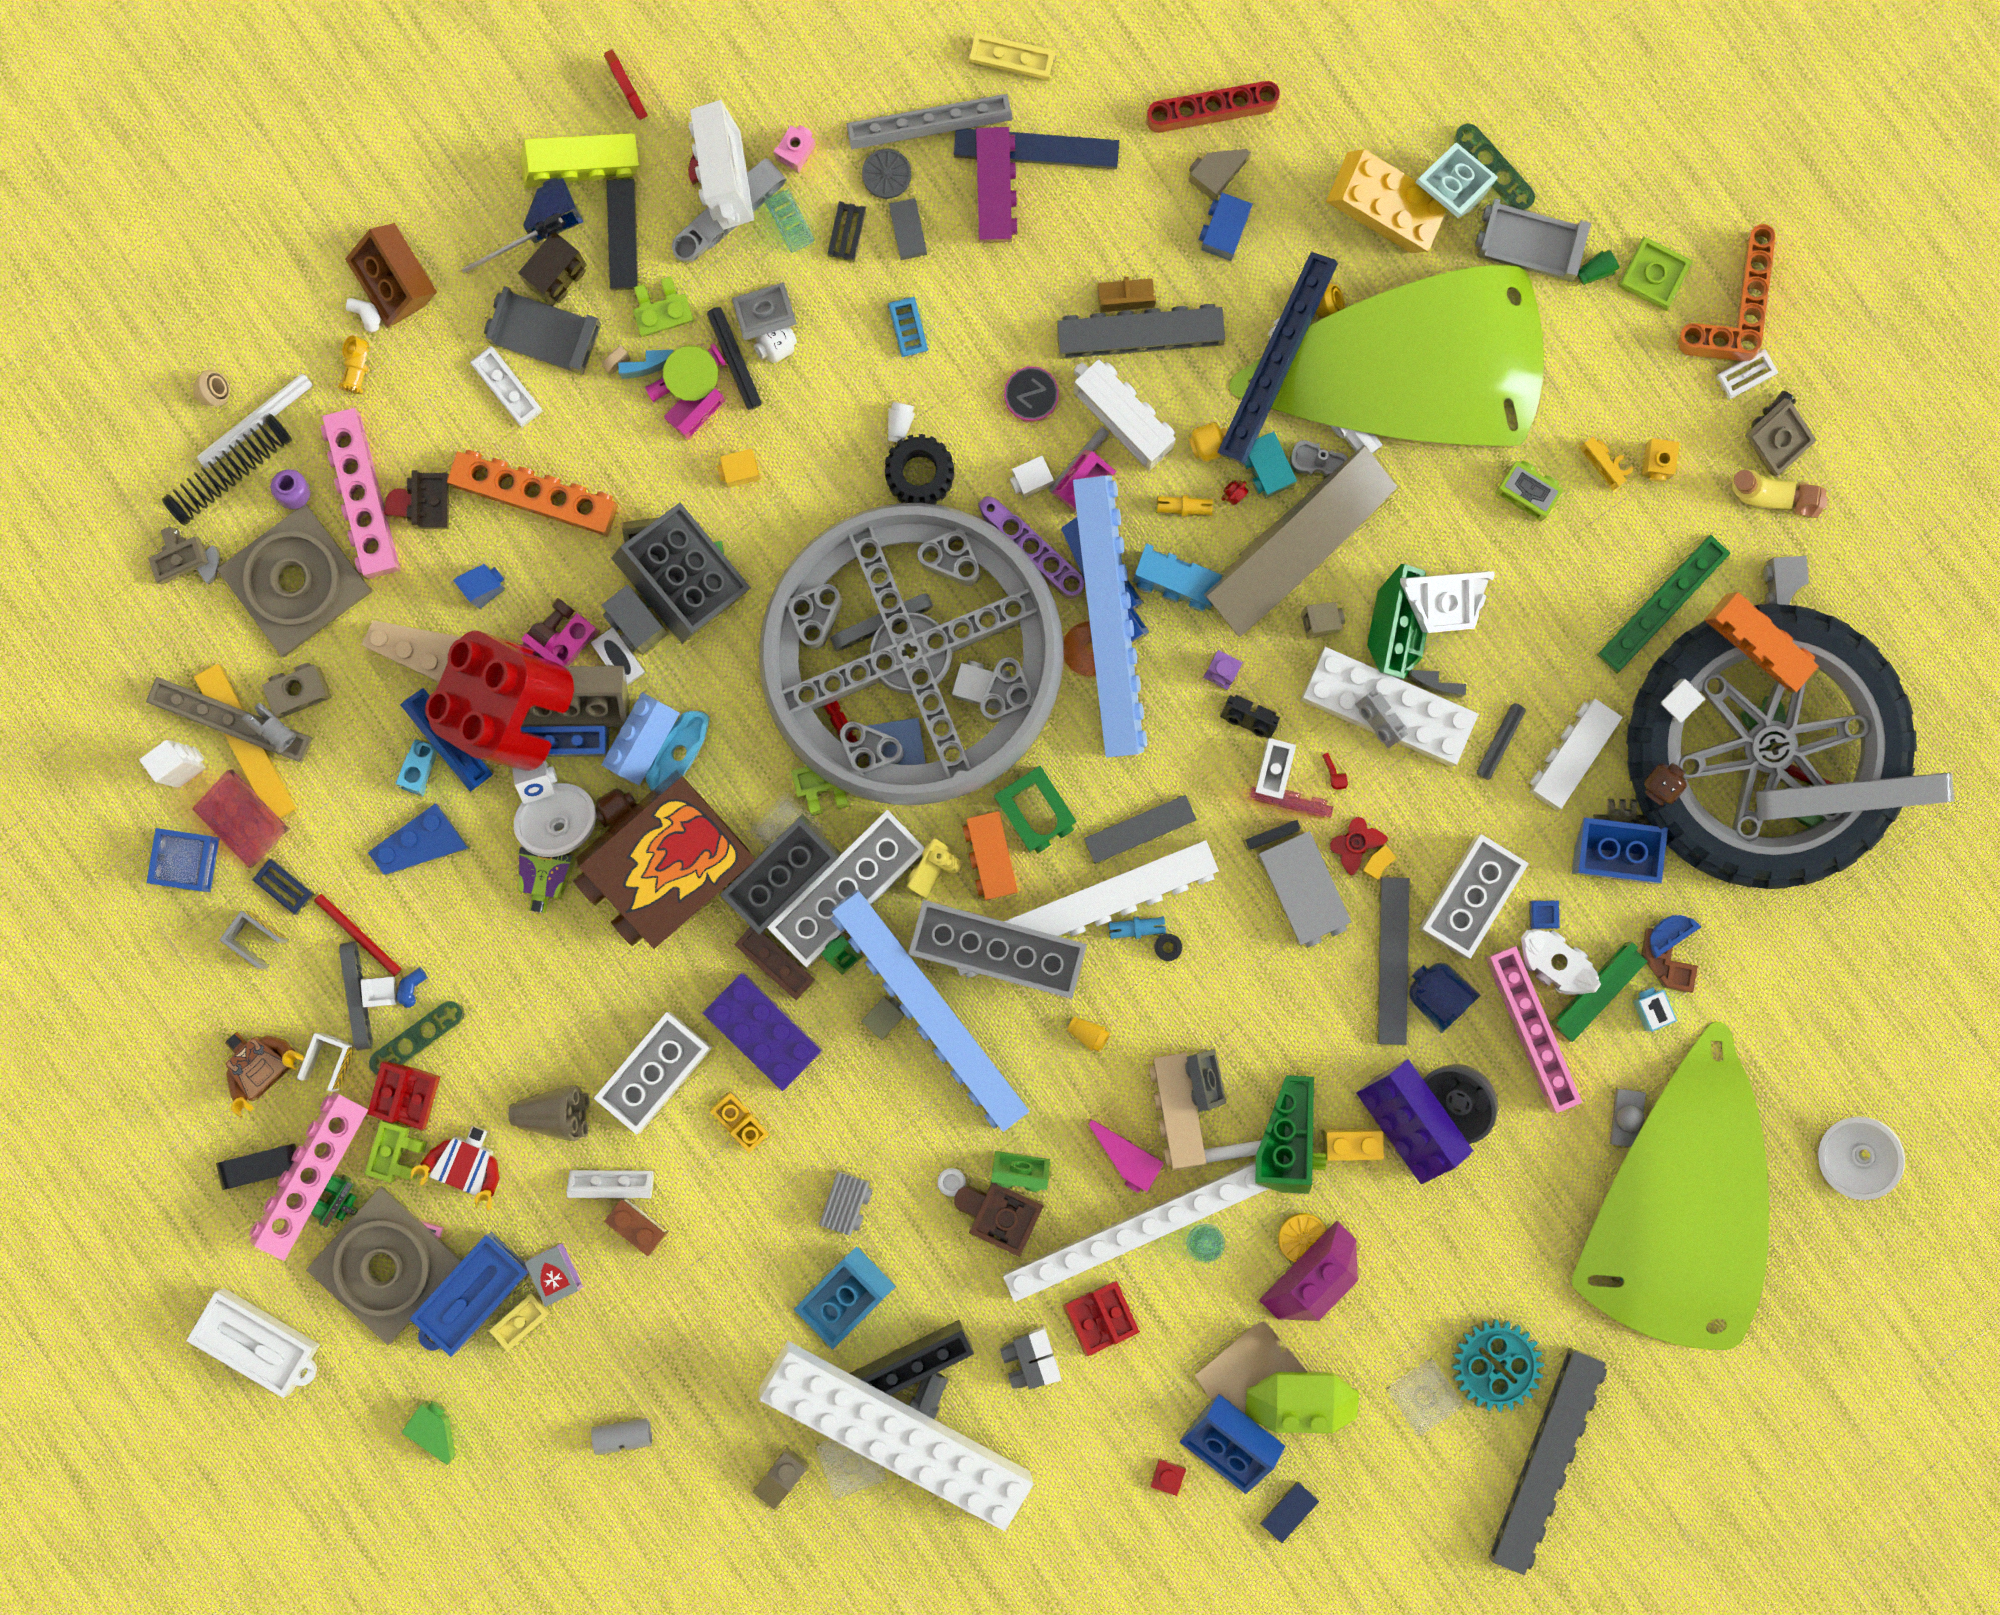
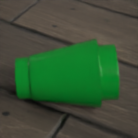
M1610 249L1605 252L1601 250L1579 269L1577 276L1581 283L1586 285L1614 275V271L1620 267Z

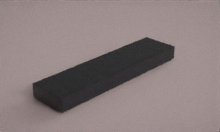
M607 180L610 289L632 290L638 286L635 180Z

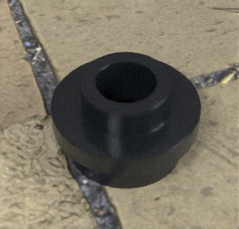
M1163 934L1156 940L1154 950L1161 960L1173 961L1180 956L1182 943L1176 935ZM1166 942H1170L1173 945V951L1170 953H1166L1163 950V945Z

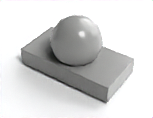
M1616 1088L1610 1144L1628 1147L1633 1145L1645 1121L1643 1113L1646 1092Z

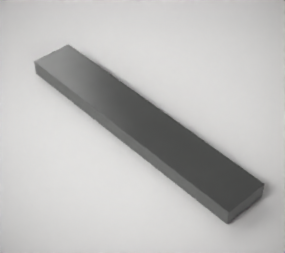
M1380 878L1377 1044L1407 1045L1410 878Z

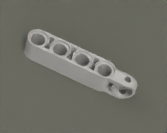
M768 158L762 160L747 173L753 212L774 195L787 180ZM708 207L674 238L672 243L673 254L680 262L690 263L707 249L714 247L737 226L723 230L717 220L713 221Z

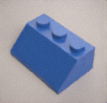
M1584 817L1575 844L1572 874L1647 884H1661L1668 828L1660 829L1658 826Z
M1220 1394L1203 1409L1180 1440L1183 1446L1245 1494L1275 1468L1286 1447Z

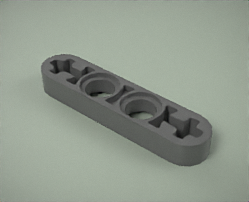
M928 593L918 595L903 602L907 613L922 614L933 608ZM900 609L894 614L903 613V611ZM879 613L830 637L834 650L836 652L873 637L878 628L884 623L883 618ZM887 614L886 618L889 619L894 614Z
M355 941L341 943L339 946L340 960L354 1046L357 1051L371 1049L373 1040L368 1007H363L361 979H363L359 950Z

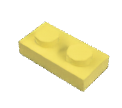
M532 1292L491 1328L489 1332L508 1352L551 1312Z

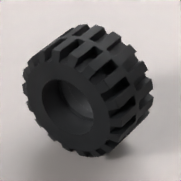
M919 434V437L909 435L907 436L908 439L904 441L900 439L897 441L895 448L892 446L889 451L890 454L885 460V477L891 493L901 503L937 504L940 498L943 500L946 497V493L948 490L950 491L952 481L954 480V465L950 452L946 450V446L942 442L938 443L937 439L932 436L926 438L925 434ZM915 457H925L931 460L936 467V475L933 480L921 486L907 482L903 475V468L909 460Z

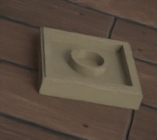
M1786 398L1745 434L1770 474L1778 477L1817 441L1791 400Z

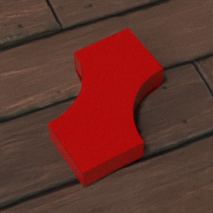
M613 49L605 52L604 57L636 118L641 120L648 115Z

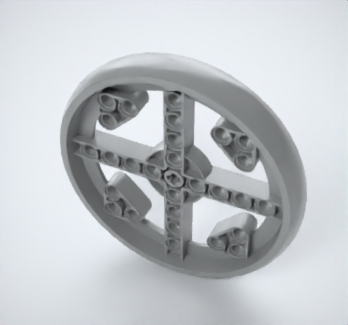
M897 503L864 510L844 518L811 540L788 565L776 584L767 604L759 640V670L765 701L773 722L794 754L809 769L837 788L860 798L894 805H924L958 798L978 790L1011 768L1027 752L1045 726L1056 702L1064 663V642L1057 606L1048 584L1030 557L1011 538L986 521L958 509L927 503ZM959 540L964 543V547L957 552L950 550V544L953 541ZM903 543H922L917 553L922 567L929 572L965 586L974 585L980 579L979 564L997 580L1008 597L943 624H939L936 620L924 614L907 613L881 548ZM868 547H874L877 550L875 556L869 559L864 558V550ZM927 552H937L938 558L934 562H926L924 556ZM858 558L884 623L878 628L872 638L869 655L802 682L799 668L800 638L810 649H820L825 645L843 602L836 587L826 583L837 571ZM966 565L975 568L973 574L968 577L960 575V570ZM878 572H884L887 574L886 580L880 584L874 583V575ZM828 593L834 594L835 600L832 604H822L824 595ZM889 597L896 598L897 604L891 609L883 607L885 599ZM808 604L810 608L807 614L803 616L796 614L798 606ZM1011 605L1021 607L1020 614L1015 617L1007 615L1006 611ZM900 609L903 611V613L894 614ZM887 614H894L889 619L886 618ZM993 616L996 619L993 626L987 628L981 625L983 617ZM899 622H904L908 625L907 630L903 634L893 632L894 626ZM1020 625L1023 638L1022 669L1014 658L1007 657L998 662L980 704L981 712L985 719L989 722L997 723V725L984 738L964 751L937 684L941 682L949 670L952 652ZM966 626L970 629L969 634L965 638H958L955 636L957 628ZM811 629L820 630L818 639L814 641L807 640V633ZM934 637L944 639L943 645L938 649L929 647V643ZM909 648H912L913 651H918L914 653L915 657L913 659L904 656ZM883 658H890L892 660V665L887 670H880L878 668V663ZM1007 666H1013L1017 669L1015 676L1012 678H1004L1001 675L1002 670ZM860 668L866 670V676L863 680H853L852 676L855 670ZM918 673L928 674V680L925 684L917 685L914 683V678ZM833 679L839 680L841 684L838 690L834 692L827 690L829 681ZM880 682L894 692L914 694L941 761L920 765H898L904 756V749L899 741L894 737L857 722H848L842 727L840 732L842 742H840L824 727L813 710ZM806 690H813L815 693L813 700L810 702L801 701V696ZM1018 691L1025 692L1027 694L1026 701L1022 704L1014 703L1012 701L1014 693ZM929 698L939 700L938 707L935 710L929 711L924 708L925 702ZM998 702L1001 704V710L999 713L991 715L986 712L988 704ZM941 723L949 725V732L946 735L937 736L935 734L937 725ZM859 730L861 731L859 741L855 743L848 742L847 736L849 732ZM891 744L897 746L898 750L895 756L888 758L883 755L886 746ZM950 749L960 751L959 758L954 762H949L945 759L946 752ZM864 755L870 756L871 764L867 768H859L857 764L859 758Z

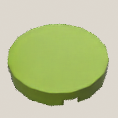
M684 345L668 355L663 367V378L667 388L674 396L683 400L696 401L705 398L714 389L718 381V366L708 350L698 345Z

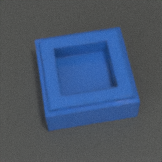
M1529 901L1530 929L1560 928L1559 901Z

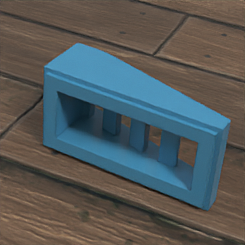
M915 297L887 303L901 357L928 351ZM910 306L911 312L897 315V309ZM911 317L914 319L913 323L899 325L900 320ZM916 328V334L902 337V331ZM915 339L920 340V344L905 348L904 342Z

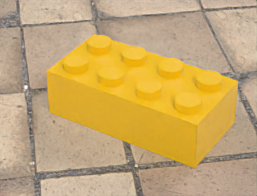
M1365 149L1347 152L1326 200L1328 204L1410 253L1429 251L1447 208L1415 183L1416 180Z

